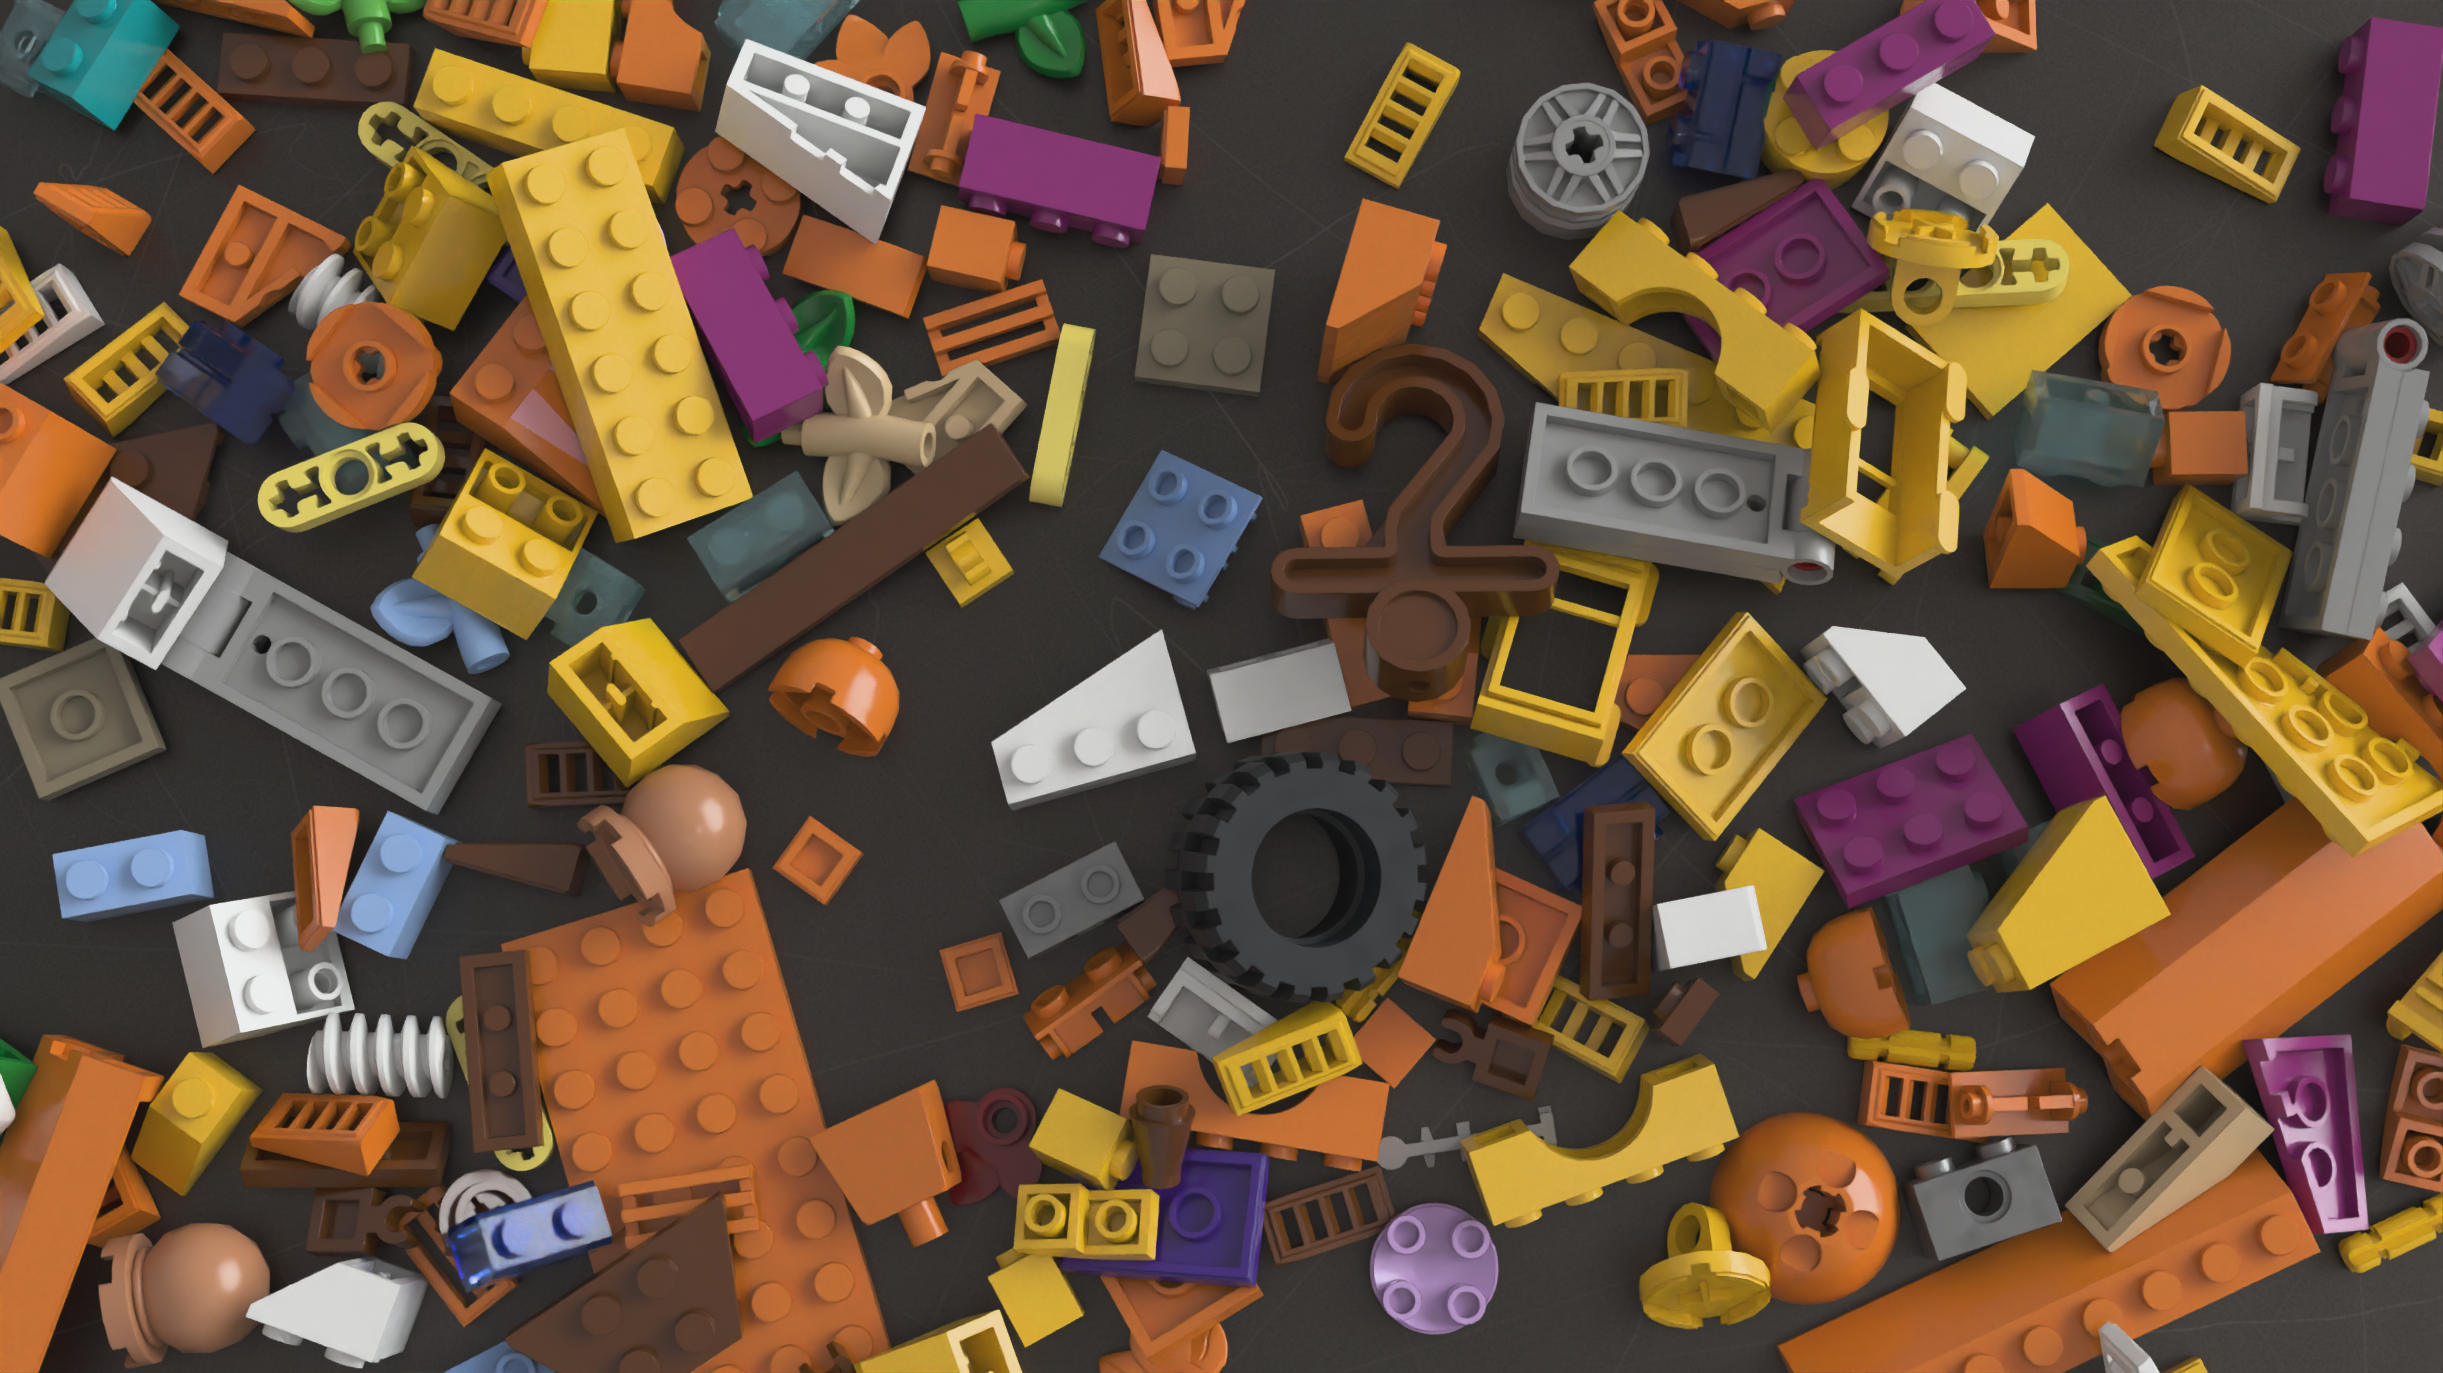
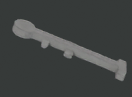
M1551 1105L1539 1107L1540 1123L1526 1126L1538 1137L1542 1136V1139L1547 1143L1557 1146ZM1469 1121L1456 1123L1458 1136L1433 1140L1428 1127L1421 1128L1420 1142L1405 1144L1395 1136H1387L1381 1139L1377 1163L1387 1170H1395L1403 1166L1408 1157L1423 1155L1429 1168L1434 1167L1435 1153L1460 1149L1463 1162L1466 1161L1459 1140L1478 1133L1471 1134Z

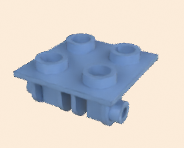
M1161 450L1098 557L1174 595L1173 599L1195 611L1196 607L1199 608L1202 602L1207 603L1210 598L1207 595L1220 570L1225 571L1229 565L1226 562L1230 554L1237 552L1238 547L1236 543L1249 521L1254 522L1257 518L1254 512L1263 498Z

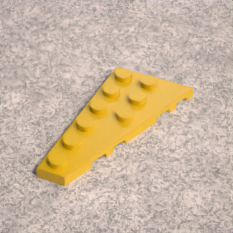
M1503 273L1477 335L1533 384L1537 383L1558 402L1560 372L1684 368L1689 369L1688 429L1803 449L1811 448L1815 404L1801 399L1774 431L1770 433L1722 397L1714 374L1717 367L1714 361L1628 325L1625 326L1619 321ZM1578 389V410L1590 411L1591 389ZM1604 390L1603 414L1615 416L1616 390ZM1629 390V418H1641L1642 391ZM1655 391V417H1667L1668 391ZM1783 576L1780 584L1760 582L1777 595L1781 592L1786 578Z
M2135 535L2099 549L2087 563L2086 567L2101 582L2104 592L2112 600L2124 607L2144 629L2147 639L2155 647L2164 651L2187 676L2193 690L2200 696L2208 699L2229 722L2236 737L2245 745L2251 747L2276 774L2280 785L2303 803L2321 823L2327 837L2343 847L2352 858L2443 811V783L2415 762L2421 752L2403 738L2394 743L2389 739L2383 738L2368 727V717L2365 709L2282 647L2274 655L2260 644L2257 655L2243 669L2134 597L2133 594L2152 551V547Z

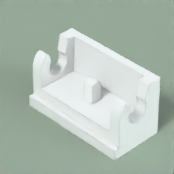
M2259 383L2241 395L2240 411H2245L2248 474L2233 482L2231 512L2244 520L2300 526L2301 518H2308L2309 505L2304 503L2311 414L2314 413V406H2317L2318 403L2317 392Z
M1329 638L1206 670L1221 728L1227 743L1352 711L1335 643Z
M1189 957L1184 961L1147 1016L1211 1062L1212 1057L1278 1021ZM1275 1053L1266 1057L1270 1066L1276 1059ZM1251 1063L1241 1066L1248 1087L1257 1084L1258 1081Z

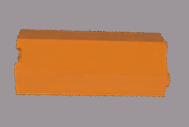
M2294 796L2162 897L2171 915L2068 969L2051 982L2050 987L2060 1017L2103 1057L2113 1090L2147 1121L2201 1065L2223 1080L2248 1060L2242 1040L2279 1037L2443 910V848L2432 839L2422 823H2419L2352 858L2343 847L2327 837L2321 823Z
M42 1035L33 1062L38 1065L37 1071L15 1110V1120L8 1126L0 1146V1373H39L139 1102H153L159 1094L166 1077L123 1062L124 1055L66 1035Z

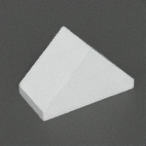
M1754 885L1652 906L1651 960L1654 972L1767 950Z

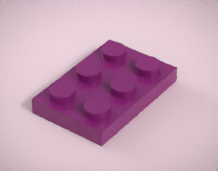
M1811 179L1797 188L1795 192L1775 202L1764 211H1761L1696 253L1712 266L1718 274L1716 280L1732 292L1738 287L1747 290L1767 309L1765 316L1782 328L1787 323H1791L1805 333L1891 279L1887 265L1876 250L1872 249L1867 243V238L1823 179ZM1680 313L1717 365L1721 353L1720 336L1701 319L1689 314Z
M1972 733L1794 799L1796 816L1848 909L2029 842L2028 824Z

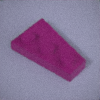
M2351 1034L2242 1040L2268 1123L2275 1129L2272 1135L2289 1188L2311 1232L2314 1234H2327L2369 1229Z

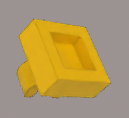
M979 518L925 552L961 608L1014 574L1013 569Z

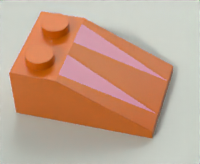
M525 296L449 394L456 420L606 517L528 296Z

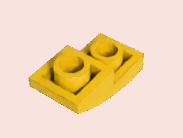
M1081 1183L1019 1185L1013 1250L1018 1253L1080 1259L1155 1260L1160 1196L1152 1189L1088 1190Z

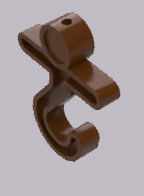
M1407 344L1379 349L1354 363L1332 389L1325 420L1324 448L1326 455L1333 463L1340 467L1355 468L1362 466L1373 456L1377 434L1383 425L1397 416L1407 414L1423 415L1433 419L1443 427L1448 436L1390 505L1385 522L1364 547L1292 548L1278 554L1271 568L1270 597L1275 609L1280 614L1289 618H1366L1363 659L1367 674L1380 690L1400 700L1421 702L1437 699L1455 687L1464 674L1471 631L1470 617L1534 616L1544 613L1554 602L1560 566L1554 554L1541 546H1447L1446 537L1497 473L1505 416L1497 389L1475 364L1444 348Z

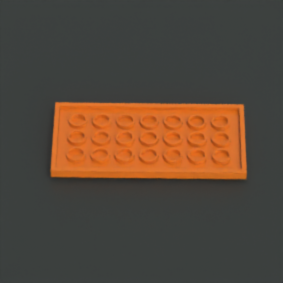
M747 868L724 875L718 882L696 892L674 891L676 910L652 928L638 920L637 913L645 908L639 902L500 944L502 952L530 951L539 1082L594 1274L632 1250H626L624 1237L626 1236L625 1223L622 1224L621 1210H623L617 1184L751 1164L760 1229L729 1234L736 1271L737 1299L740 1300L744 1332L740 1340L690 1373H800L799 1367L804 1363L809 1365L816 1373H825L835 1364L826 1347L831 1341H835L844 1347L853 1366L858 1362L891 1349V1343L849 1201L809 1140L810 1136L827 1129L751 869ZM739 1180L638 1194V1208L711 1197L719 1191L723 1195L740 1192ZM742 1206L727 1208V1220L743 1218ZM683 1215L640 1221L641 1233L660 1231Z

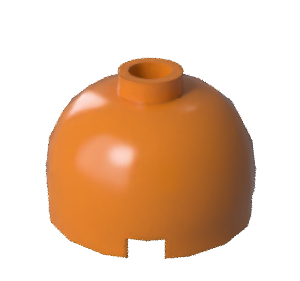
M849 637L847 641L827 638L807 642L790 654L781 665L768 688V691L773 692L769 698L771 705L785 720L815 739L817 728L840 736L844 740L836 749L861 757L878 755L897 717L900 692L891 671L880 661L883 657L881 651L870 642L858 637Z
M2171 678L2158 682L2131 696L2134 701L2123 706L2121 711V729L2129 758L2136 770L2144 766L2149 767L2153 776L2159 781V783L2149 787L2157 798L2172 808L2189 811L2206 803L2232 786L2242 773L2247 759L2248 746L2236 737L2229 722L2208 699L2200 696L2193 690L2187 678Z
M1872 907L1854 910L1826 922L1813 935L1807 948L1808 972L1797 975L1800 992L1808 1012L1820 1009L1830 1027L1845 1036L1865 1040L1891 1036L1910 1029L1909 1026H1911L1901 983L1897 972L1894 973L1887 953L1889 947Z

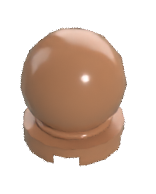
M670 764L648 773L627 794L620 814L610 807L600 805L582 817L577 825L584 833L588 831L593 832L596 840L586 846V850L612 891L620 901L632 894L645 908L637 913L638 920L652 928L676 910L674 891L696 892L718 882L736 864L744 845L747 821L738 794L718 774L697 765Z
M191 1223L165 1233L154 1246L143 1233L107 1240L101 1251L100 1258L105 1261L113 1260L112 1283L99 1285L102 1320L112 1350L126 1348L130 1355L126 1356L124 1364L127 1369L162 1362L168 1350V1345L182 1353H211L241 1342L260 1323L247 1318L246 1314L251 1303L269 1295L270 1268L256 1242L230 1225Z

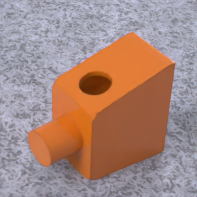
M935 1079L809 1137L813 1148L862 1222L867 1226L898 1213L913 1248L949 1231L933 1196L960 1183L961 1170L940 1091Z

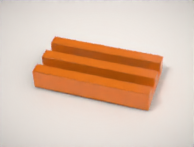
M1043 279L923 318L942 378L949 371L974 360H978L985 367H989L1059 343L1061 334ZM1036 300L1037 307L942 337L941 331ZM1043 321L1045 327L1043 331L950 361L948 351Z
M751 1164L617 1184L619 1197L622 1198L623 1210H621L622 1224L625 1223L626 1236L624 1237L626 1250L635 1248L659 1232L641 1233L640 1221L683 1215L710 1198L705 1197L638 1208L637 1195L738 1179L740 1192L725 1194L724 1197L726 1198L727 1208L742 1206L743 1218L727 1220L729 1234L760 1229Z
M441 1183V1187H432L417 1199L425 1204L424 1212H408L403 1215L399 1222V1231L408 1232L416 1236L408 1225L416 1218L444 1254L446 1246L441 1234L434 1230L438 1220L429 1209L434 1203L440 1209L437 1202L447 1191V1188ZM473 1225V1230L469 1232L470 1236L482 1235L477 1227ZM421 1241L419 1246L415 1248L404 1249L463 1327L472 1324L481 1314L492 1308L501 1298L511 1293L520 1285L510 1270H506L491 1276L497 1285L490 1289L477 1271L465 1272L464 1265L454 1257L446 1256L478 1298L473 1304L469 1305Z

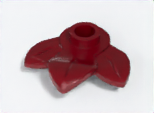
M998 1088L984 1095L978 1103L956 1100L944 1105L961 1170V1182L949 1189L952 1204L964 1206L984 1201L993 1195L1000 1186L1007 1194L1017 1200L1019 1185L1039 1184L1043 1163L1029 1147L1037 1130L1038 1114L1035 1105L1028 1096L1012 1088ZM1005 1109H1012L1017 1116V1124L1009 1133H1001L996 1125L998 1114Z

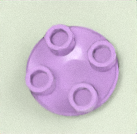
M1420 1204L1397 1214L1379 1233L1370 1257V1280L1374 1294L1381 1307L1400 1325L1424 1334L1450 1333L1480 1320L1493 1297L1498 1281V1256L1488 1230L1471 1214L1448 1204Z

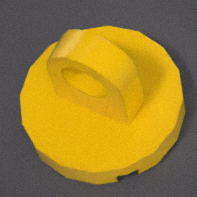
M1902 208L1901 211H1893L1892 220H1886V213L1883 211L1877 212L1870 220L1867 243L1872 249L1895 258L1890 282V299L1896 315L1905 323L1916 327H1928L1941 322L1951 312L1955 303L1961 269L1981 268L1991 265L1995 259L1999 236L1990 226L1985 224L1980 227L1979 234L1968 230L1969 220L1962 219L1963 216L1951 213ZM1920 278L1934 280L1941 288V293L1935 303L1924 308L1911 306L1904 298L1906 288L1911 282Z
M1694 1202L1683 1205L1675 1213L1670 1223L1667 1234L1669 1258L1652 1265L1642 1274L1638 1286L1643 1311L1648 1318L1668 1327L1683 1329L1704 1327L1703 1318L1720 1316L1721 1325L1738 1323L1755 1316L1767 1306L1771 1299L1770 1272L1764 1262L1747 1253L1732 1251L1726 1216L1719 1209ZM1700 1229V1237L1696 1245V1236Z

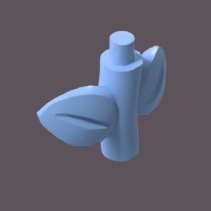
M439 524L425 526L416 532L415 535L423 550V553L417 557L418 564ZM405 578L392 583L376 596L370 607L372 615L380 627L397 641L409 646L425 647L447 638L454 631L458 648L469 674L482 673L495 668L505 662L510 656L498 624L415 578Z

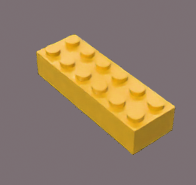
M625 127L503 162L487 173L485 176L546 344L615 543L633 540L754 498Z

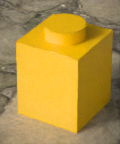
M1060 1088L1056 1092L1029 1144L1030 1149L1043 1164L1099 1190H1114L1119 1179L1124 1181L1130 1176L1139 1157L1133 1127L1128 1119Z
M1013 1247L995 1257L1001 1269L992 1273L988 1279L1025 1348L1084 1315L1085 1309L1067 1275L1059 1269L1060 1262L1057 1257L1018 1253L1013 1250Z

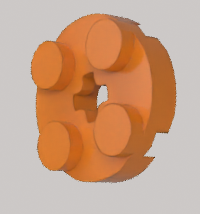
M722 136L714 138L709 146L702 148L689 160L680 175L676 189V212L688 236L695 245L734 228L744 247L754 244L761 256H766V258L779 253L791 242L797 233L804 212L803 198L800 191ZM742 186L750 187L749 195L756 202L755 207L751 211L741 208L735 215L729 214L727 212L729 202L725 198L726 194L731 189L739 190Z
M2157 286L2145 290L2141 294L2132 296L2109 316L2102 329L2098 355L2102 367L2101 379L2103 385L2108 391L2119 395L2130 406L2144 412L2166 414L2168 412L2189 410L2215 390L2225 377L2231 357V343L2226 328L2221 330L2219 321L2212 314L2215 309L2209 302L2193 291L2176 286ZM2162 335L2170 337V348L2179 352L2178 360H2169L2165 365L2156 362L2155 355L2150 353L2149 343H2156Z
M366 301L336 308L324 317L309 340L306 361H311L310 373L313 382L308 383L312 396L319 407L330 418L341 425L349 428L383 431L401 423H407L420 414L434 393L437 377L442 371L443 365L440 351L434 346L430 333L416 316L394 304ZM364 352L370 355H376L381 352L385 359L383 363L385 372L381 379L373 377L368 382H365L361 377L366 367L359 359Z

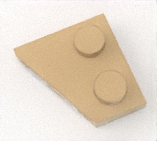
M974 360L949 371L939 381H925L904 390V396L892 400L888 415L914 421L929 422L934 425L936 431V451L932 461L934 463L990 423L994 424L1002 435L1028 405L981 362ZM904 464L915 475L927 468Z

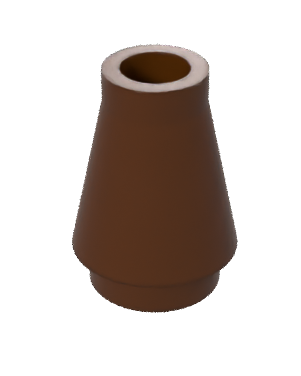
M1169 1085L1149 1086L1141 1089L1136 1094V1103L1129 1109L1142 1168L1141 1180L1144 1185L1150 1188L1168 1189L1177 1186L1181 1182V1167L1195 1116V1109L1189 1104V1095L1183 1089Z

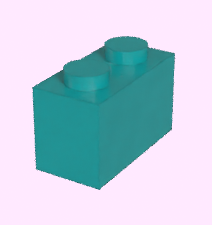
M74 0L27 73V76L70 109L115 131L135 100L137 92L140 91L139 89L181 26L151 0Z

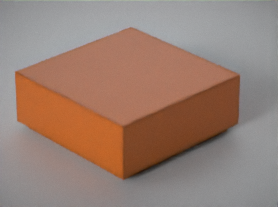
M1168 106L1167 109H1164L1160 137L1159 157H1161L1158 173V180H1161V184L1183 185L1187 170L1190 107Z
M809 816L772 868L827 906L864 854Z
M1002 932L939 950L958 1013L1020 995Z
M1388 997L1353 1036L1363 1063L1386 1083H1389L1393 1089L1436 1041L1431 1034Z

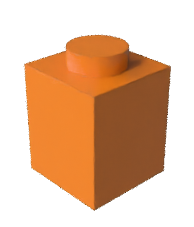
M941 205L927 261L931 280L989 294H998L1006 291L1009 279L1019 281L1026 255L1027 245L1018 242L1019 236L1016 222Z
M2245 411L2168 412L2153 422L2151 430H2148L2145 434L2143 443L2145 465L2147 468H2153V485L2184 486L2186 483L2192 486L2230 485L2247 475Z

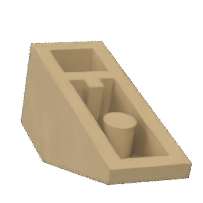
M2201 1065L2065 1206L2106 1250L2113 1252L2227 1178L2275 1129L2231 1086Z

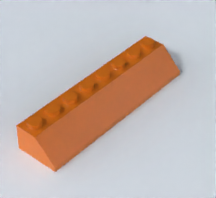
M2256 1148L2227 1178L2113 1252L2106 1250L2070 1210L2066 1209L2060 1212L2062 1221L1993 1243L1776 1344V1347L1788 1373H2063L2102 1355L2098 1329L2108 1321L2111 1324L2115 1323L2134 1340L2321 1251L2292 1191Z

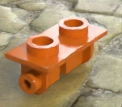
M963 51L962 57L959 58L944 52L940 53L925 106L926 110L907 171L959 187L976 113L985 116L989 115L1001 73L999 70L985 66L987 58L984 55L973 51Z
M2369 272L2325 275L2323 281L2312 292L2309 299V307L2297 330L2282 348L2281 360L2270 378L2272 383L2303 384L2301 389L2317 392L2318 403H2323L2326 396H2328L2334 368L2331 352L2340 335L2347 329L2371 324L2381 308L2377 302L2380 292L2368 285L2372 277Z
M1126 941L1117 948L1108 947L1093 955L1084 965L1083 973L1065 986L1055 985L1042 992L1033 1001L1031 1010L1022 1016L1033 1036L1040 1042L1053 1061L1062 1054L1068 1059L1104 1032L1091 1014L1100 1006H1102L1115 1024L1151 998L1148 992L1155 988L1157 983Z
M2065 1068L1948 1073L1951 1138L2069 1133V1121L2076 1119L2078 1114L2085 1113L2088 1108L2086 1091L2081 1087H2076L2072 1082L2066 1081Z

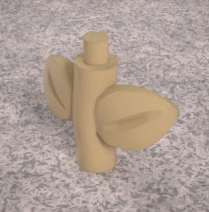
M837 346L831 353L825 367L829 385L823 387L826 401L832 412H821L781 431V439L784 444L802 446L806 456L828 457L821 476L822 503L832 526H843L888 495L891 489L890 461L920 467L931 465L936 451V431L932 423L888 415L892 404V384L886 372L868 355L850 347Z

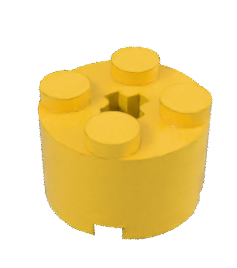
M1818 50L1788 59L1775 73L1753 112L1750 137L1753 151L1759 162L1762 160L1773 174L1790 169L1798 170L1803 179L1801 186L1811 179H1823L1832 191L1855 177L1875 153L1886 134L1889 110L1815 151L1783 97L1796 75L1838 52Z

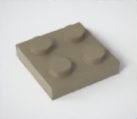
M1151 254L1135 382L1259 397L1275 270Z
M96 638L0 678V702L39 799L49 801L167 750L130 657Z

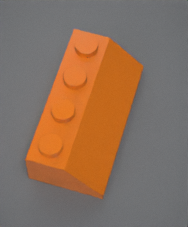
M1362 199L1325 326L1317 382L1329 385L1340 379L1351 365L1379 349L1403 345L1406 343L1410 325L1423 328L1447 248V244L1435 241L1440 220Z

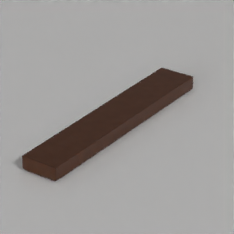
M990 423L680 638L679 642L712 692L720 693L1025 482L1030 476L997 427Z

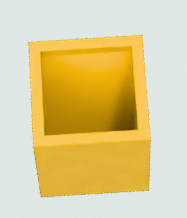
M2105 795L2073 804L2060 810L1966 934L1973 948L1967 952L1969 962L1975 974L1985 986L1993 984L1997 993L2031 990L2171 915Z

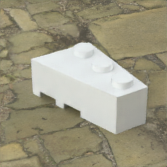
M746 39L726 84L715 132L877 245L911 156L926 107Z
M1162 629L991 742L1007 803L1012 811L1196 761L1195 747Z

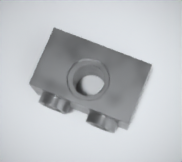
M1115 841L999 900L1024 952L1031 961L1122 916L1145 901Z
M2007 1136L1976 1146L1975 1150L1978 1158L1954 1165L1951 1156H1946L1915 1166L1914 1170L1917 1178L1899 1184L1924 1258L1941 1261L2062 1221L2037 1146L2031 1144L2015 1145L2013 1137ZM1981 1177L1990 1187L1991 1200L1985 1210L1975 1214L1967 1207L1964 1194L1967 1185L1973 1179Z

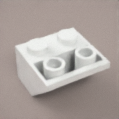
M1934 83L1913 95L1851 207L1871 218L1877 212L1883 211L1887 214L1886 220H1892L1893 211H1901L1902 208L1925 209L1963 216L1962 219L1969 220L1968 230L1979 234L1980 227L1984 224L1988 225L2024 168L2035 136Z
M111 476L47 576L44 584L96 639L157 670L223 569L228 540Z
M1832 626L1799 650L1807 660L1802 666L1808 678L1822 693L1826 695L1831 691L1847 710L1843 714V719L1849 729L1864 744H1869L1872 741L1878 749L1909 735L1966 689L1925 637Z
M295 891L209 905L172 923L202 1048L260 1037L327 1018L329 1012L339 1013L340 1015L355 1010L336 932L331 931L314 952L301 951V947L298 945Z
M361 1257L338 1262L251 1303L246 1317L264 1323L262 1334L271 1339L299 1346L303 1338L327 1346L324 1354L326 1358L349 1367L363 1368L365 1361L378 1363L381 1359L404 1351L429 1281L421 1273L380 1258Z

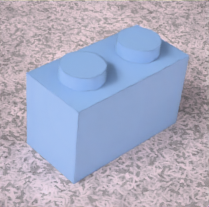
M387 811L339 909L337 922L332 931L388 957L407 959L453 864L446 862V858H443L447 845H456L461 842L408 817Z
M178 830L52 854L62 919L91 922L214 898L205 835Z

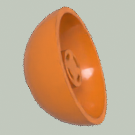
M1807 1111L1782 1113L1766 1118L1754 1124L1736 1138L1725 1151L1715 1170L1711 1182L1708 1205L1709 1207L1719 1209L1726 1216L1732 1251L1747 1253L1762 1260L1767 1266L1771 1278V1298L1790 1304L1801 1305L1833 1302L1853 1294L1870 1282L1883 1268L1895 1247L1899 1235L1902 1212L1901 1197L1895 1174L1878 1146L1858 1128L1841 1119L1827 1114ZM1812 1187V1190H1817L1823 1193V1195H1820L1819 1193L1814 1191H1809V1188ZM1828 1208H1833V1210H1831L1830 1216L1826 1222L1827 1225L1825 1227L1822 1224V1222L1825 1220L1827 1216Z

